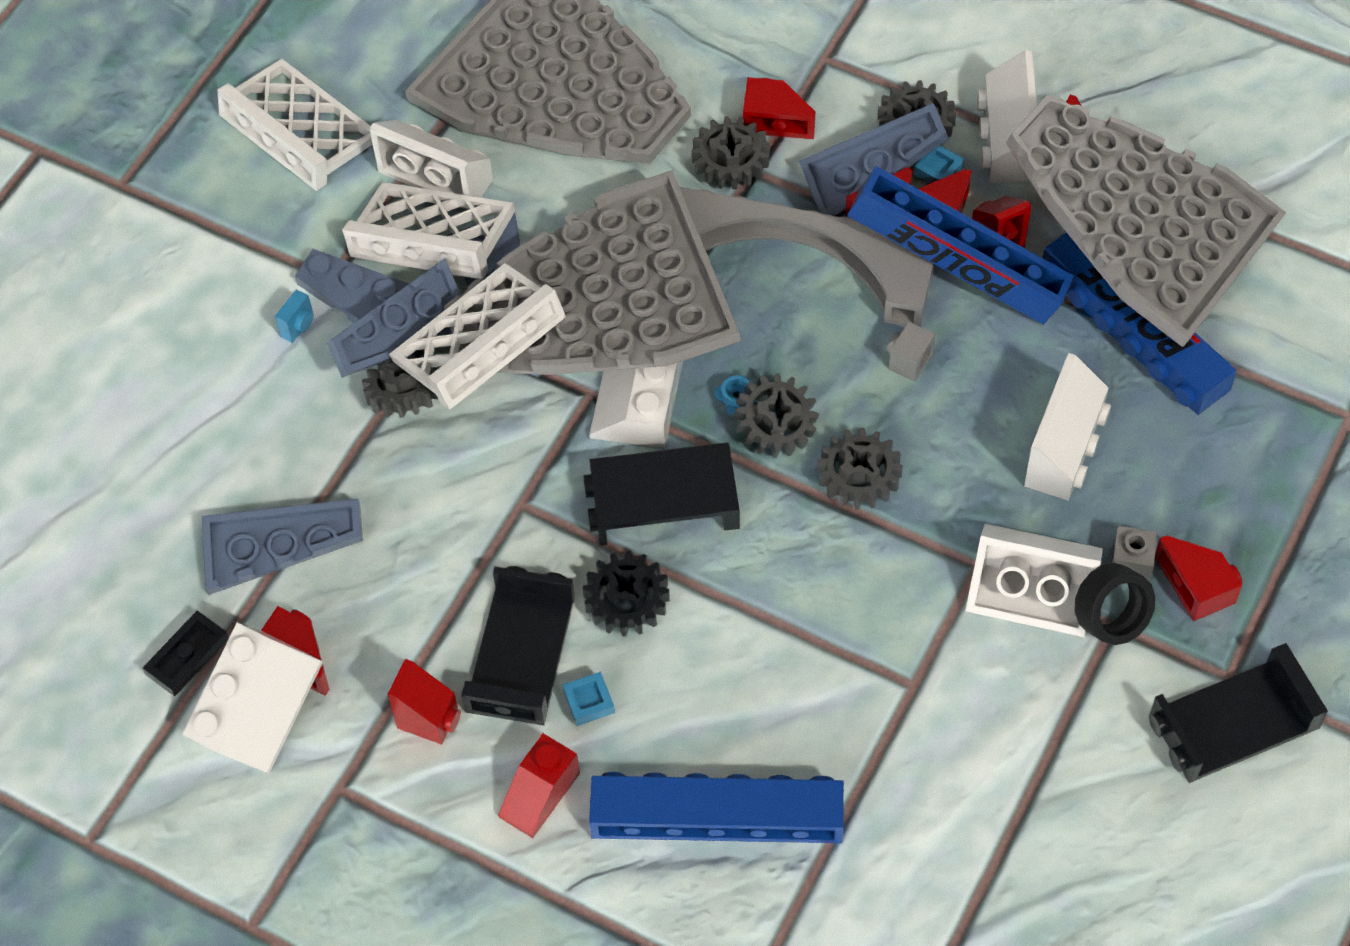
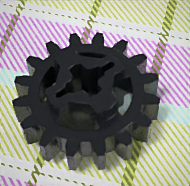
M626 551L624 559L619 560L615 553H611V563L606 565L603 561L598 560L596 562L598 573L588 571L586 574L588 585L583 586V597L586 599L584 601L586 613H592L595 625L605 621V629L609 634L615 627L620 628L623 637H626L629 628H634L639 635L643 634L642 624L647 623L655 627L657 625L655 614L663 616L666 614L665 602L670 601V591L666 588L668 587V577L666 574H660V564L658 562L648 566L647 555L642 554L638 560H633L631 551ZM605 585L607 591L604 593V599L601 600L600 592ZM651 587L653 590V594L650 601L648 602L646 600V595L649 594L648 589Z

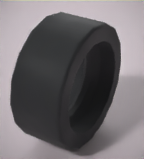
M1117 563L1101 565L1090 572L1080 584L1075 597L1074 612L1078 624L1087 633L1102 642L1112 645L1125 644L1138 637L1149 625L1155 610V594L1152 584L1143 575ZM1127 583L1129 599L1124 611L1114 621L1102 625L1100 616L1105 598L1112 589Z

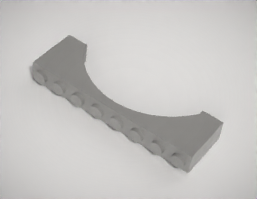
M680 187L706 251L732 242L753 239L791 241L812 247L843 263L868 286L884 311L885 323L906 326L910 321L921 327L936 267L935 264L850 217H838L822 214L816 210L806 211L785 207L779 203L769 204L749 200L742 196L732 197L716 194L709 190Z

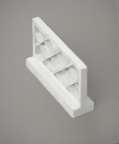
M283 59L275 62L236 88L227 83L217 90L219 116L315 191L327 185L328 174L373 145L369 129L371 126ZM282 73L291 80V84L270 83V80ZM249 93H265V100H250L246 95ZM270 93L290 94V101H269ZM295 94L311 95L315 98V102H294ZM268 111L289 112V119H274L268 114ZM294 112L315 113L314 120H293ZM319 113H335L340 117V121L319 120ZM293 130L314 131L313 138H299L293 133ZM318 131H339V139H318ZM344 132H360L363 137L359 140L343 139ZM317 149H339L338 154L327 160L317 152Z
M382 182L358 220H348L342 231L350 257L429 270L445 258L453 275L483 280L489 270L487 258L515 213V207L512 202ZM387 196L402 198V200L389 205H383ZM424 202L435 204L420 211H416L414 207ZM458 207L468 209L451 217L447 213ZM406 209H409L411 213L394 221L390 217ZM489 213L499 214L498 217L483 222L480 218ZM440 214L444 218V220L429 226H425L423 222ZM383 218L387 222L384 225L370 224ZM471 220H474L477 224L461 232L456 227ZM414 224H418L420 228L416 231L404 229ZM448 229L453 233L450 236L436 235ZM481 235L485 237L483 243L470 240Z
M504 263L389 355L395 364L434 392L440 403L448 410H451L566 318V315L554 289L547 284L542 287L538 286ZM507 278L512 281L511 288L495 290ZM528 297L517 306L518 298ZM509 300L508 307L492 309L493 302ZM483 304L482 311L466 313L473 305ZM499 320L488 329L489 321ZM480 323L479 330L463 332L464 325ZM454 326L453 334L437 336L442 329ZM470 343L459 352L460 344ZM451 346L449 354L433 356L435 348ZM425 349L424 357L407 359L416 350ZM441 366L434 373L429 375L431 367Z

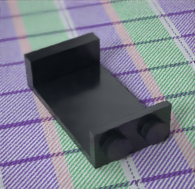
M729 442L589 459L591 474L583 475L586 498L594 497L595 508L588 509L590 532L598 531L600 546L608 545L606 530L722 516L724 531L740 529V509Z
M494 566L495 592L472 681L464 682L461 694L465 713L544 726L575 600L573 579L566 578L564 575L555 572L539 574L528 572L518 566H509L507 568Z
M1287 643L1271 649L1265 664L1168 703L1163 694L1155 696L1149 714V722L1154 733L1158 737L1162 736L1168 745L1169 757L1174 768L1178 772L1182 771L1188 782L1191 783L1320 729L1328 710Z

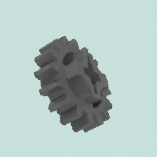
M918 80L916 87H911L905 81L903 82L902 90L893 86L890 88V96H882L881 106H878L877 120H879V126L934 103L947 136L951 137L953 126H955L956 122L954 101H947L948 92L946 90L936 93V84L934 83L928 88H924L922 80Z
M725 116L724 124L720 125L713 119L710 121V130L701 127L699 129V137L693 138L692 163H695L697 175L705 173V182L707 184L714 179L718 180V188L720 189L723 188L725 183H731L733 190L737 189L738 182L740 181L750 186L751 176L761 178L763 176V168H768L770 142H766L765 131L757 132V124L755 122L745 126L742 117H739L736 123H731L730 118Z
M420 351L415 356L409 355L407 359L424 357V352ZM392 359L378 364V369H368L366 371L368 378L362 380L367 405H371L375 413L383 410L385 417H389L396 412L400 418H404L406 412L411 410L417 415L420 412V407L431 408L433 407L431 399H438L434 392L395 364ZM441 366L431 367L429 375L434 373Z
M779 373L774 375L772 382H769L764 375H761L757 381V386L749 382L744 390L745 394L740 393L736 404L740 407L736 408L733 418L742 420L738 424L736 431L737 433L747 432L748 437L744 444L746 446L753 442L759 444L757 453L760 455L764 452L765 448H769L773 458H777L781 449H784L785 453L791 456L796 446L803 449L809 441L807 437L812 438L816 431L813 423L817 421L819 413L810 411L815 405L816 400L815 398L806 399L804 397L808 389L806 385L799 389L793 387L795 383L794 377H791L787 383H783ZM768 395L766 401H758L757 404H753L758 398ZM796 426L799 427L793 434L785 436L787 429L794 430Z
M860 428L857 436H853L848 429L844 430L843 440L833 435L830 439V447L823 446L821 449V459H818L817 472L820 473V486H827V497L832 498L839 495V505L842 507L848 501H853L855 510L860 509L861 502H867L871 509L875 508L876 498L878 497L885 502L889 501L890 490L897 491L899 488V478H902L903 467L900 464V451H892L893 441L889 439L883 443L880 442V432L878 431L871 437L866 436L865 428ZM838 461L840 467L839 472L836 474L834 465ZM884 464L886 470L883 477L880 475V465Z

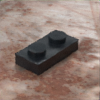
M197 610L142 669L147 677L175 697L228 641L227 631Z

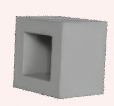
M909 321L901 333L895 332L887 346V352L890 353L889 370L916 382L934 354L936 334Z
M1118 526L1114 539L1111 563L1127 566L1150 581L1154 567L1158 532Z

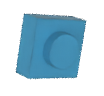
M938 146L918 161L914 166V176L930 184L961 171L964 168L965 159L942 146Z
M296 289L275 315L280 337L291 343L296 340L301 332L307 331L313 321L314 314L309 295Z
M601 672L562 685L576 726L615 713L614 704Z

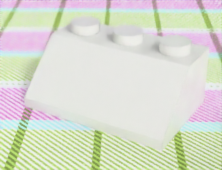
M1032 50L1023 51L988 72L985 76L984 89H978L977 109L978 111L984 110V117H980L979 137L980 139H986V146H982L981 166L982 168H988L989 183L1030 182L1007 146L1006 141L1011 133L1037 106Z
M396 119L376 122L369 128L378 172L412 187L474 197H482L493 181L490 158L478 150H469L455 144L446 137L435 136L425 132L417 125H408Z
M1068 353L1033 441L1024 484L1025 487L1069 501L1074 487L1082 488L1088 467L1083 465L1086 456L1093 458L1100 435L1094 434L1097 425L1105 426L1112 406L1105 403L1108 387L1074 354Z
M683 361L663 367L603 371L589 434L590 439L665 449Z
M985 523L980 537L965 611L1084 637L1086 631L1078 624L1074 612L1075 597L1083 580L1090 572L1100 567L1103 548Z
M237 622L182 735L219 754L270 773L323 661L255 627Z

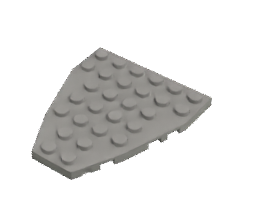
M490 0L405 91L408 101L464 132L570 156L650 164L691 117L690 105L682 95L677 93L676 85L670 77L666 78L659 68V61L654 53L627 25L623 27L614 18V11L608 5L603 6L598 0Z
M1046 95L1011 133L1006 141L1007 146L1047 209L1118 297L1183 347L1286 212L1223 165L1216 163L1212 169L1194 161L1196 153L1187 149L1183 153L1172 151L1164 145L1165 139L1112 116L1105 122L1090 117L1089 108L1080 105H1070L1062 99Z
M673 170L602 193L593 199L594 207L580 216H577L574 212L564 218L566 225L551 234L543 231L496 263L497 268L506 263L540 287L545 284L555 290L566 315V318L497 373L554 375L663 367L741 341L739 330ZM480 278L475 280L472 284L468 286L466 292L459 296H456L450 302H448L444 306V310H446L453 303H455L462 296H464L467 292L473 289L482 280ZM507 278L495 290L511 288L512 281ZM528 297L518 298L517 306ZM509 300L493 302L492 309L508 307ZM483 304L473 305L466 313L482 311ZM499 320L489 321L488 329ZM480 323L464 325L463 332L479 330ZM454 326L450 327L452 334L454 332ZM470 343L460 344L459 352Z

